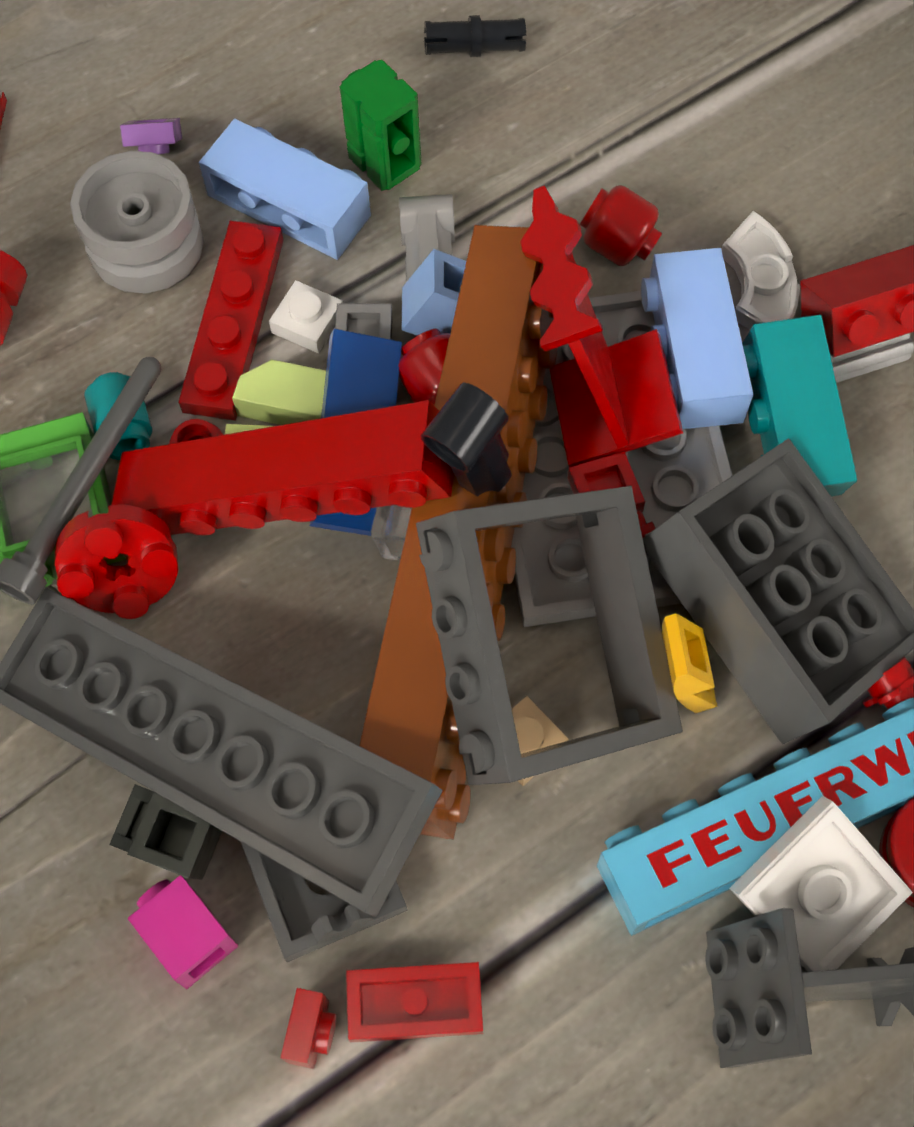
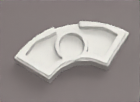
M752 211L724 242L721 248L723 259L735 270L741 283V299L735 308L737 322L749 330L753 324L793 319L800 294V284L797 283V276L792 263L793 255L783 237L768 221Z

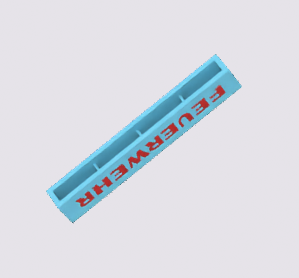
M914 698L907 699L884 712L882 717L885 722L866 730L863 724L859 722L842 729L828 739L831 746L811 755L807 748H802L784 756L774 763L773 766L776 772L757 781L752 773L731 780L718 789L720 798L699 807L696 799H691L671 808L662 815L665 823L642 833L639 825H635L608 838L605 841L608 849L601 852L597 868L630 935L633 936L730 890L729 888L822 796L833 801L857 829L899 810L914 797Z

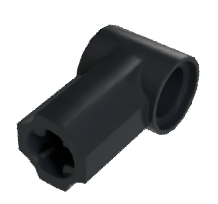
M461 383L420 435L421 440L437 457L451 467L459 485L477 497L488 491L500 492L512 476L507 464L509 453L500 435V431L509 420L507 413L497 401L478 387L469 383Z

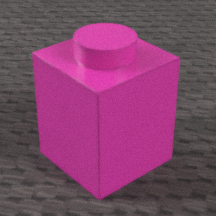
M181 875L172 882L165 879L149 888L137 901L139 909L127 918L174 981L186 990L238 947L200 896Z

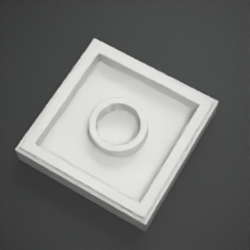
M824 796L729 888L754 916L780 908H791L794 910L800 964L805 972L837 970L913 893L837 805Z

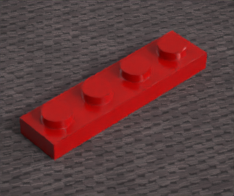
M229 221L178 401L182 413L236 421L237 413L232 397L239 377L250 370L284 241L281 227Z

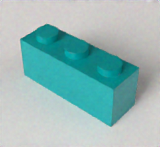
M822 315L753 324L742 342L753 390V400H751L748 408V419L752 432L760 434L764 454L789 438L831 497L842 495L858 480Z

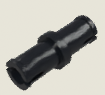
M471 15L468 17V21H424L426 55H431V53L469 52L470 57H481V53L484 51L519 50V52H522L526 49V40L523 39V36H526L524 18L481 20L480 15Z

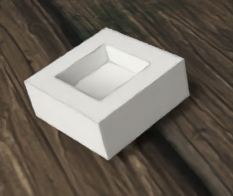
M295 280L269 320L271 333L319 354L332 330L336 327L337 303H343V300Z

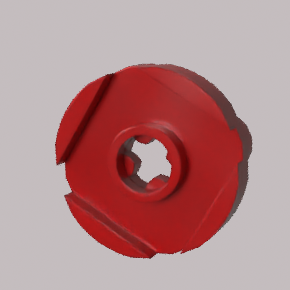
M124 504L109 505L108 513L96 514L89 517V511L79 514L65 525L56 542L55 567L58 591L64 597L73 599L84 607L104 613H115L124 619H137L146 614L149 605L158 602L170 591L178 575L177 547L171 539L170 529L157 515L136 506ZM120 553L128 555V564L123 566H111L103 560L104 557L115 559Z

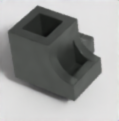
M135 784L109 845L128 852L127 855L186 878L203 880L222 830L156 792Z

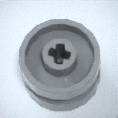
M127 151L114 154L89 167L75 184L70 201L74 224L81 240L84 242L86 253L93 269L105 283L124 292L147 294L170 288L187 277L199 262L204 244L199 219L187 177L173 161L152 152Z

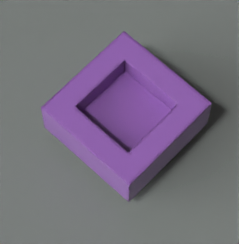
M180 118L133 120L120 125L123 147L138 146V151L169 153V144H175L182 139Z

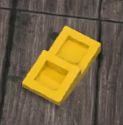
M677 613L664 617L662 633L673 691L677 700L694 713L718 707L703 628Z

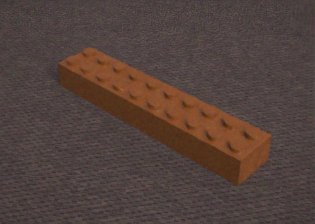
M474 225L434 405L440 411L463 382L478 387L497 401L505 410L509 419L500 431V435L509 453L507 464L512 476L500 492L488 491L477 497L462 488L454 475L452 496L450 498L428 500L423 506L411 509L359 744L360 747L416 774L443 790L420 835L454 840L457 823L463 824L466 821L470 807L471 790L469 785H465L466 770L463 755L459 754L460 740L452 700L446 690V671L439 636L432 621L433 607L425 567L421 563L419 556L422 555L416 523L458 510L527 501L526 493L522 492L525 474H532L534 472L537 461V441L533 438L536 420L542 421L544 419L547 409V388L543 385L546 369L554 368L557 358V348L545 352L540 346V339L554 318L553 313L535 306L531 300L530 289L544 268L542 263L527 258L522 252L520 240L529 227ZM524 524L475 531L498 641L502 638L505 626V607L500 604L504 583H512L516 569V550L511 547L515 528H522Z

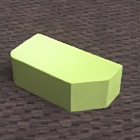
M271 359L239 377L232 397L237 416L278 425L320 419L326 370Z

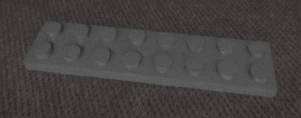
M48 588L44 589L0 663V704L363 912L377 917L443 791L435 784Z

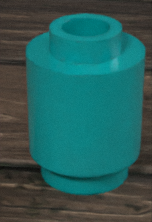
M118 372L105 373L97 377L85 390L84 398L94 435L131 376ZM145 401L141 404L109 458L120 460L122 452L150 447L149 438L152 435L153 429Z

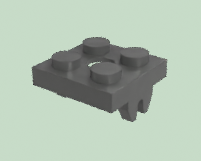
M241 842L286 962H290L408 911L397 881H395L377 917L332 893L327 895L314 893L307 886L306 878Z

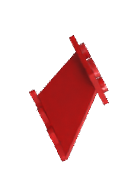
M545 185L534 189L532 202L534 220L520 240L524 255L527 258L542 263L544 268L530 289L531 300L535 306L553 313L554 318L540 339V346L546 352L568 344L575 357L555 365L553 369H549L568 466L573 467L622 451L628 452L683 434L659 332L655 329L607 346L602 333V325L596 318L587 294L593 286L591 274L587 268L576 264L572 254V250L582 237L581 227L576 219L559 213L558 207Z

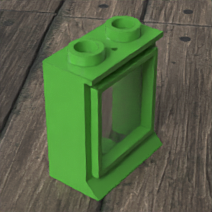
M83 412L0 434V564L4 558L11 559L15 551L23 552L94 437ZM104 467L73 518L86 511H89V517L108 513V506L112 505V498ZM56 546L44 564L48 568L44 576L47 581L45 587L57 579L55 567ZM120 553L115 559L104 557L103 560L108 565H111L112 563L126 560V555Z

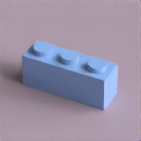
M235 118L199 161L209 197L268 226L281 227L282 233L336 260L340 258L371 216L368 183L362 180L356 173L348 169L341 170L318 159L311 151L305 148H295L275 138L267 130L261 127H252Z
M721 248L654 254L650 277L643 278L641 282L642 304L645 312L653 311L655 325L651 326L650 331L657 329L661 337L682 429L744 423L753 397V390Z

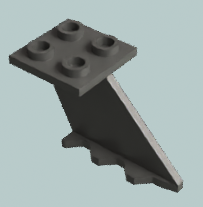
M780 908L706 932L708 947L705 962L712 984L715 1012L712 1029L714 1040L719 1050L720 1068H735L812 1055L805 1002L873 999L877 1026H892L901 1003L914 1016V947L905 949L900 963L895 965H888L882 958H867L868 967L802 973L794 910L791 908Z

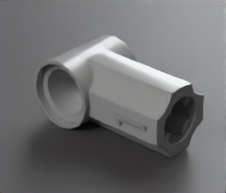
M452 194L399 197L402 246L406 245V282L433 249L452 255L451 243H455Z

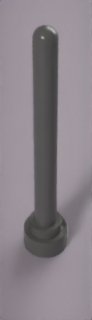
M145 357L139 362L23 552L15 551L11 559L4 558L0 564V590L5 594L30 605H34L47 585L44 576L48 568L44 564L56 546L58 536L65 525L73 518L161 373V364L156 358Z

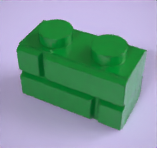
M374 60L362 69L353 71L345 80L341 81L340 94L345 134L348 140V158L362 172L367 171V177L381 191L390 190L420 170L421 146L418 93L403 79L398 80L397 73L383 60Z

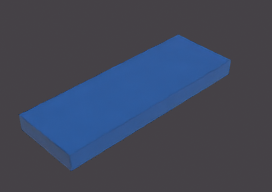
M333 329L329 339L321 418L396 406L402 342ZM386 506L370 508V511L363 515H349L341 512L317 515L315 520L310 521L309 526L381 537L384 534Z

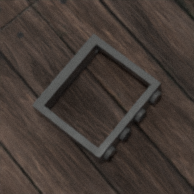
M632 486L458 510L416 523L422 555L419 556L421 563L425 567L433 607L432 621L439 636L446 671V690L452 700L460 740L459 754L463 755L469 785L511 783L683 732ZM576 516L619 727L521 754L475 531Z

